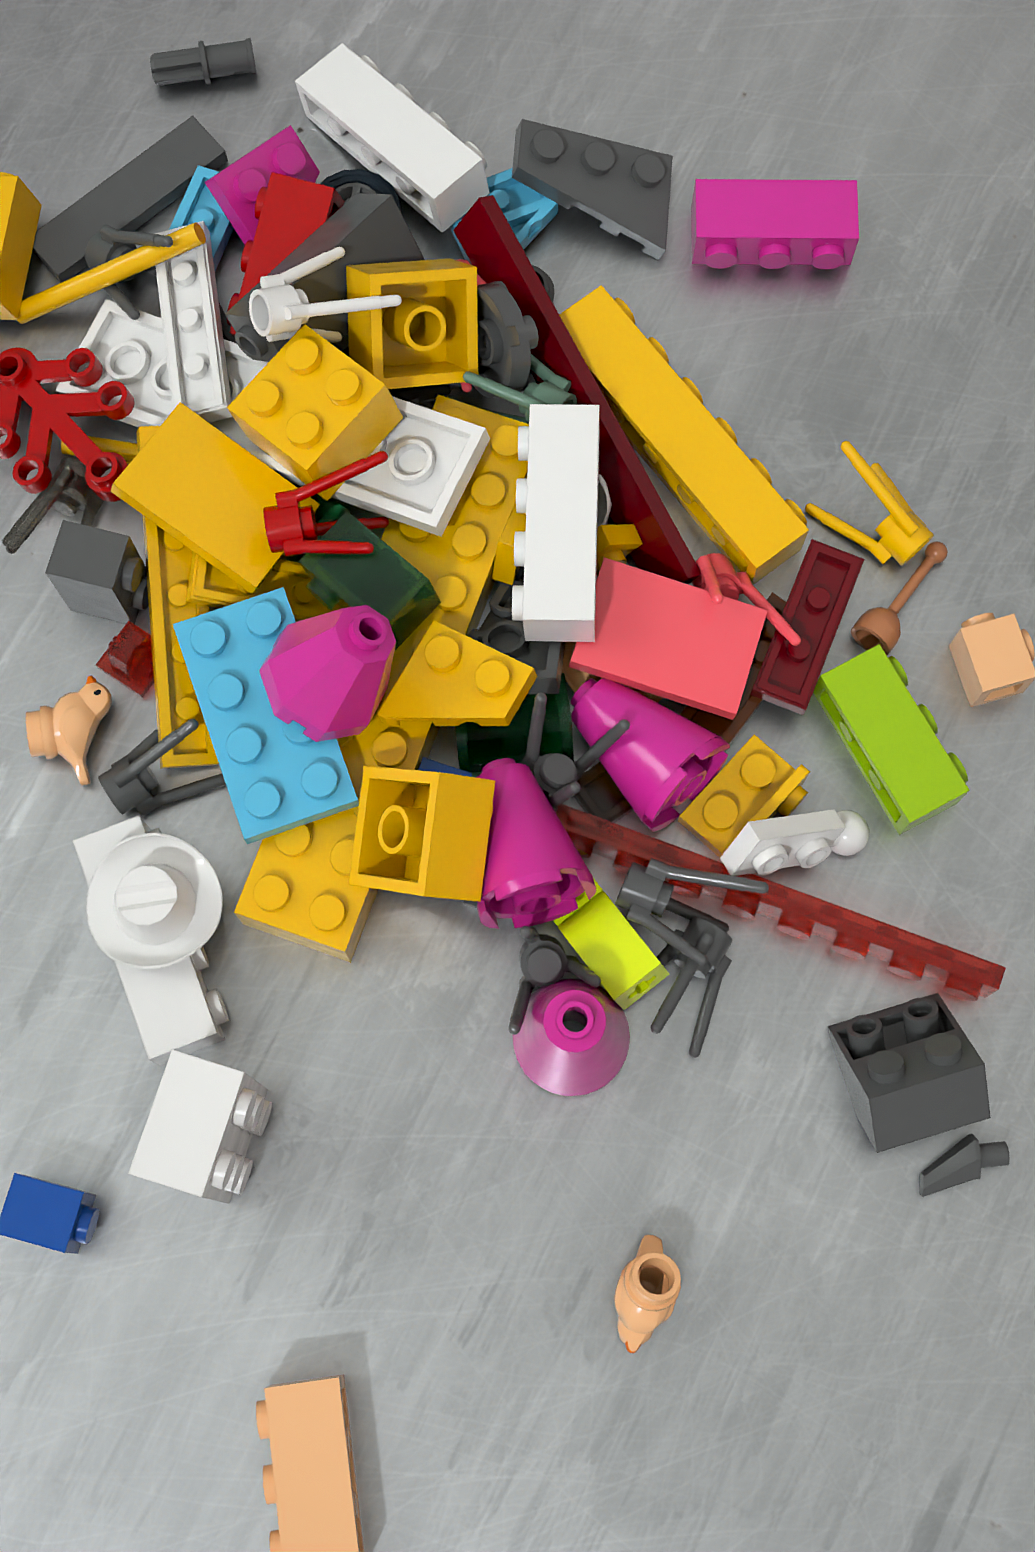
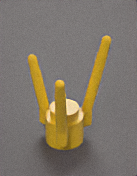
M844 441L841 444V450L890 512V515L875 529L882 538L878 542L812 503H808L805 506V511L821 521V523L870 551L883 565L893 557L903 566L934 537V534L913 512L881 465L873 463L870 467L849 441Z

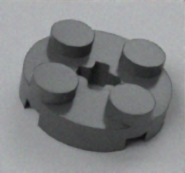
M502 281L478 285V375L516 391L523 392L529 383L530 350L538 345L539 337L536 324L531 316H522L518 304ZM474 386L485 397L491 398L496 396Z

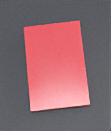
M604 557L596 580L595 642H576L568 667L733 720L737 715L768 610L723 596V602L717 605L712 602L707 590Z

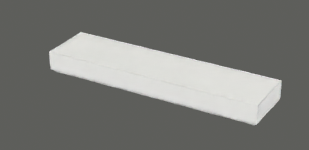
M200 221L197 223L204 231L206 243L155 266L172 411L181 402L204 420L211 423L233 416L226 408L232 401L210 232L204 221ZM188 225L155 234L166 236Z

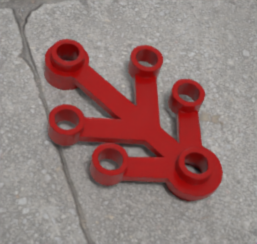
M20 347L10 348L0 353V437L7 435L6 440L0 445V459L5 460L13 457L21 446V438L16 429L22 401H25L32 408L26 456L20 458L15 463L12 472L14 480L26 492L31 494L40 493L49 486L52 473L48 465L54 432L86 466L85 479L94 493L106 502H117L122 499L113 494L111 488L114 481L128 466L127 461L118 453L102 452L70 417L106 415L113 420L123 419L134 408L135 402L132 394L124 384L118 381L107 382L97 392L48 394L41 387V384L65 381H74L82 387L95 384L102 375L103 367L94 353L87 348L75 349L63 360L38 361L31 351ZM90 362L86 370L77 372L81 365ZM122 395L118 403L109 406L112 398ZM112 468L108 475L101 477L108 469ZM38 469V473L34 478L26 480L27 475L32 470Z

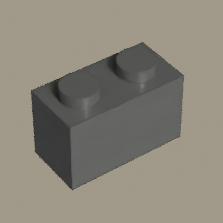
M62 521L45 573L69 609L134 626L139 609L145 611L149 606L146 566L130 536L71 521Z

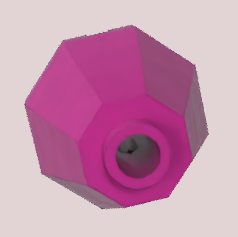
M368 605L342 608L288 624L279 634L271 653L267 656L259 670L274 716L288 725L293 720L306 728L303 734L315 742L360 734L369 725L388 688L396 646V639L388 618Z

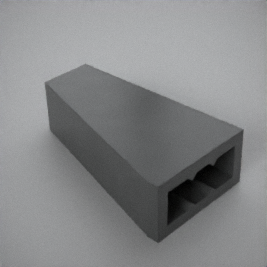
M356 193L267 276L280 274L324 252H328L336 247H343L345 250L344 257L289 284L294 289L303 290L310 304L347 299L346 265L419 261L425 259L391 194ZM259 282L225 315L236 332L235 340L239 348L252 360L269 362L290 339L268 342L266 336L259 335L254 329L249 313V300L253 290L261 289ZM348 313L309 317L306 325L312 329L336 331L344 337L348 335Z

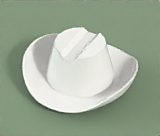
M161 833L135 835L113 846L103 856L94 871L86 900V916L89 929L99 948L108 957L122 965L139 969H155L170 966L194 954L211 938L222 914V889L212 865L202 853L189 843L177 837Z

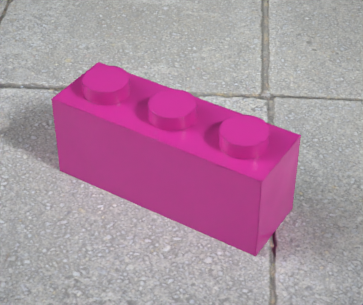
M696 179L691 204L692 264H706L717 269L728 268L735 264L760 265L767 269H779L787 265H813L816 268L825 270L834 269L841 265H851L859 241L857 180Z

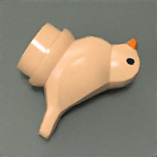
M91 675L87 677V682L82 689L60 697L53 708L40 706V711L26 712V731L31 757L46 756V759H53L59 754L71 764L82 786L91 784L86 757L97 727L102 718L108 713L112 704L109 690L104 685L98 683Z
M645 1235L642 1238L636 1258L624 1267L615 1289V1308L619 1315L617 1323L618 1335L629 1353H636L639 1347L651 1338L654 1329L671 1316L681 1289V1275L678 1266L670 1257L663 1254L662 1240L654 1235Z

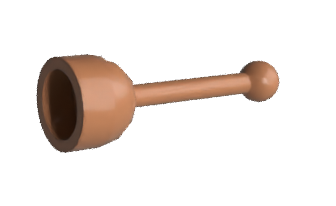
M936 541L926 547V558L888 609L883 607L872 608L861 615L852 627L851 634L863 649L867 651L880 644L886 655L891 652L901 634L900 621L897 614L934 564L941 563L946 559L948 551L943 543Z

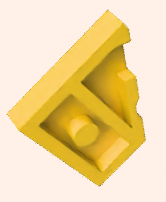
M433 620L379 709L377 716L382 723L388 726H400V721H432L435 726H459L465 722H474L480 726H509L535 682L537 674L533 667Z

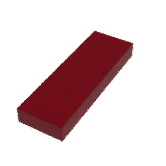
M811 539L781 615L800 636L801 642L799 645L793 646L777 629L775 630L750 695L804 715L865 559Z

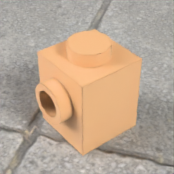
M993 613L974 616L961 624L962 628L949 644V649L970 707L1023 693L1035 680V668L1032 663L1035 658L1033 642L1025 629L1020 630L1015 614L996 619Z

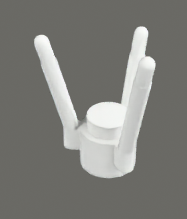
M336 247L280 274L262 276L260 278L261 289L253 290L250 295L249 313L257 333L261 336H266L268 342L291 339L301 328V324L308 322L309 317L399 306L402 303V299L399 295L395 294L309 304L304 291L294 289L289 284L344 257V248ZM312 329L328 342L338 343L342 340V335L339 332Z

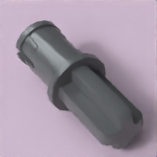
M251 38L208 46L204 45V41H198L199 47L154 53L150 57L152 77L155 84L159 86L205 80V84L209 85L212 78L257 73Z

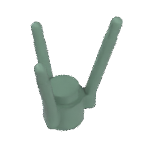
M532 354L530 369L544 382L540 384L530 383L523 393L470 371H466L463 374L465 382L519 405V412L524 414L525 417L488 409L484 410L529 424L530 404L577 405L576 395L568 392L571 387V381L553 373Z

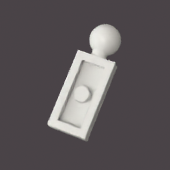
M835 809L749 821L720 859L731 876L758 873V875L764 876L781 868L799 865L802 868H811L824 861L831 851L843 856H850L860 852L868 842L869 827L866 820L857 812L851 810L836 812Z

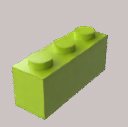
M880 644L820 675L813 694L897 833L901 835L956 805L970 790L966 785L968 776L962 762L954 753L949 752L947 754L935 735L938 733V728L931 712L925 705H917L906 688L908 679L902 665L895 657H887Z

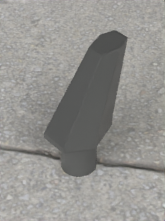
M968 1134L921 1172L919 1194L924 1197L971 1180L980 1179L981 1168L1009 1165L1010 1157L1006 1142L979 1144V1140L974 1134Z

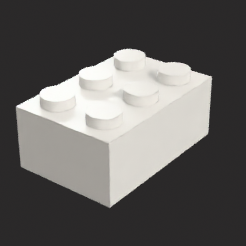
M172 1049L128 1174L202 1198L229 1204L232 1194L241 1195L247 1184L253 1160L245 1158L252 1135L261 1136L263 1134L272 1108V1102L265 1100L268 1089L245 1072Z

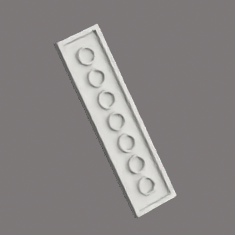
M105 299L79 348L91 350L101 362L103 372L100 379L95 384L87 387L79 386L74 381L60 382L55 391L58 394L97 392L107 382L118 381L124 384L132 394L135 402L132 412L119 421L135 427L161 426L172 412L162 318L138 310L140 313L139 319L132 320L115 302ZM223 339L231 401H233L268 362L252 360L239 348L237 343ZM90 362L81 365L77 372L86 370ZM122 395L112 398L109 406L118 403ZM393 397L403 419L369 455L385 451L388 454L387 461L346 480L331 497L442 537L490 437L484 427ZM234 417L210 423L289 482L299 486L306 485L251 442Z

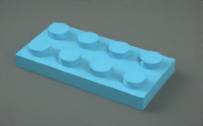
M284 587L173 624L244 840L247 844L359 806V801L337 738L315 742L303 734L306 729L294 720L288 725L273 714L259 670L267 656L271 653L279 634L288 624L296 622Z

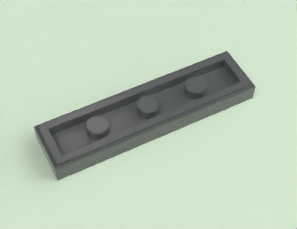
M191 116L38 229L32 251L60 283L72 278L88 266L85 260L87 243L92 236L100 232L103 225H109L121 231L134 232L186 193L198 165L217 170L228 161L226 151L197 119Z

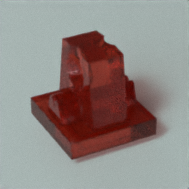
M128 621L120 633L113 637V642L111 641L108 644V649L96 663V667L143 698L154 683L151 635Z

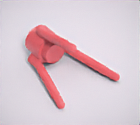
M720 553L700 556L696 560V564L702 574L691 583L694 587L707 590L714 604H721L723 596L738 600L739 594H745L756 607L768 610L767 620L791 645L797 646L800 644V636L753 586L747 572H736L730 559Z

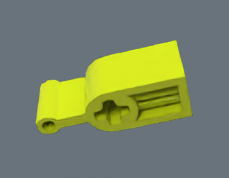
M593 878L596 886L595 895L589 900L584 891L575 898L578 909L553 921L589 969L600 977L602 986L623 1010H626L670 974Z

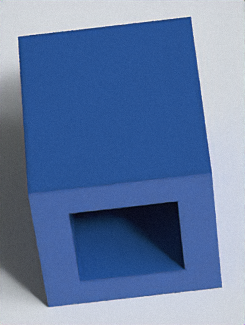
M14 1173L0 1215V1235L63 1253L78 1254L81 1243L88 1244L91 1241L97 1226L99 1209L93 1207L96 1194Z

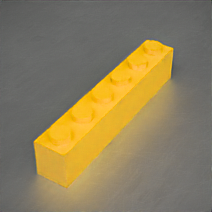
M600 285L559 314L630 444L719 551L730 559L737 572H747L754 585L802 549L809 531L806 527L807 520L802 510L792 500L786 499L784 501L772 487L770 474L764 465L756 458L749 459L737 445L736 435L730 425L721 417L715 419L703 405L702 396L696 385L689 378H680L669 365L668 356L662 345L655 338L649 337L647 339L635 325L633 313L622 299L618 297L613 299L604 287Z

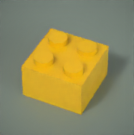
M451 258L346 265L347 299L395 294L399 295L402 299V303L399 306L348 313L349 357L386 384L388 389L465 382L463 374L466 371L478 375L476 266Z
M306 324L294 334L226 407L251 442L305 484L368 457L403 419L386 384ZM344 482L318 493V495L328 501Z
M364 766L349 884L424 897L481 902L490 820L493 813L495 780L442 772Z

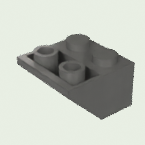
M938 993L915 998L903 1004L870 1014L859 1015L850 1020L828 1026L829 1036L855 1114L877 1153L991 1118L985 1063Z

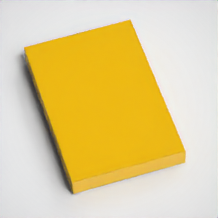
M180 402L114 481L111 492L251 594H254L284 555V551L271 552L264 523V507L277 505L275 493L294 490L297 487ZM311 497L300 501L301 507L312 505L314 514L320 506Z

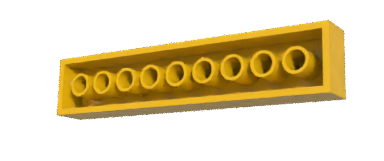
M439 394L432 410L486 428L490 440L442 537L389 518V525L384 530L355 606L368 605L388 618L396 639L388 688L369 725L358 735L337 738L358 801L360 799L364 766L418 770L423 757H429L440 726H435L432 721H400V726H388L381 722L377 713L433 620L466 636L470 634L472 629H477L495 582L494 579H491L498 540L516 503L517 478H527L528 461H518V427L529 426V424ZM359 806L262 839L234 910L235 915L243 925L351 963L378 889L349 884Z

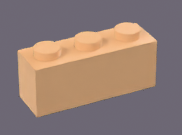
M344 1374L274 1384L264 1388L265 1400L256 1402V1420L260 1439H270L272 1464L263 1466V1488L267 1505L276 1504L279 1525V1530L270 1531V1552H364Z

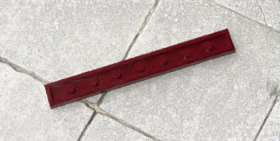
M493 195L479 197L453 230L471 264L477 267V274L486 283L502 281L518 304L522 316L529 315L533 318L538 330L539 339L537 347L530 350L531 354L553 373L571 381V387L568 392L576 395L577 405H599V474L607 483L612 503L609 516L614 525L634 524L643 544L630 553L637 567L663 577L690 584L702 574L496 199ZM530 369L537 384L544 382Z

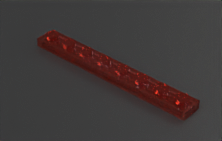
M561 804L556 811L558 818L582 858H590L591 854L595 853L614 860L612 867L626 875L633 861L647 867L651 858L671 866L730 875L724 864L578 809ZM754 874L739 875L737 877L766 882L769 885L768 892L761 894L665 878V880L674 885L673 891L680 895L698 899L701 893L722 900L721 907L734 915L754 919L757 913L778 921L777 929L788 935L801 939H810L811 934L833 941L832 949L842 955L865 960L868 954L889 962L887 969L892 973L912 980H921L924 975L945 983L943 987L945 992L961 999L977 1001L979 996L986 998L1000 988L1006 969L1004 966Z

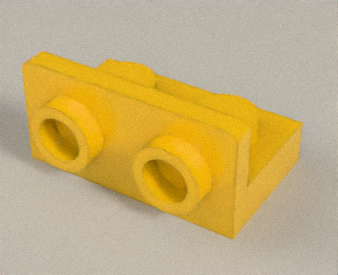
M754 734L680 814L678 822L720 858L749 821L770 819L777 812L783 817L789 816L808 794L802 785L810 771L802 764L795 770Z

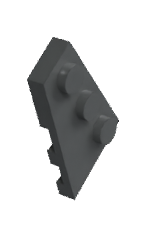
M525 119L521 120L515 135L512 167L513 179L566 209L572 207L581 209L602 221L600 228L616 237L621 232L644 245L642 251L657 260L666 251L672 155Z

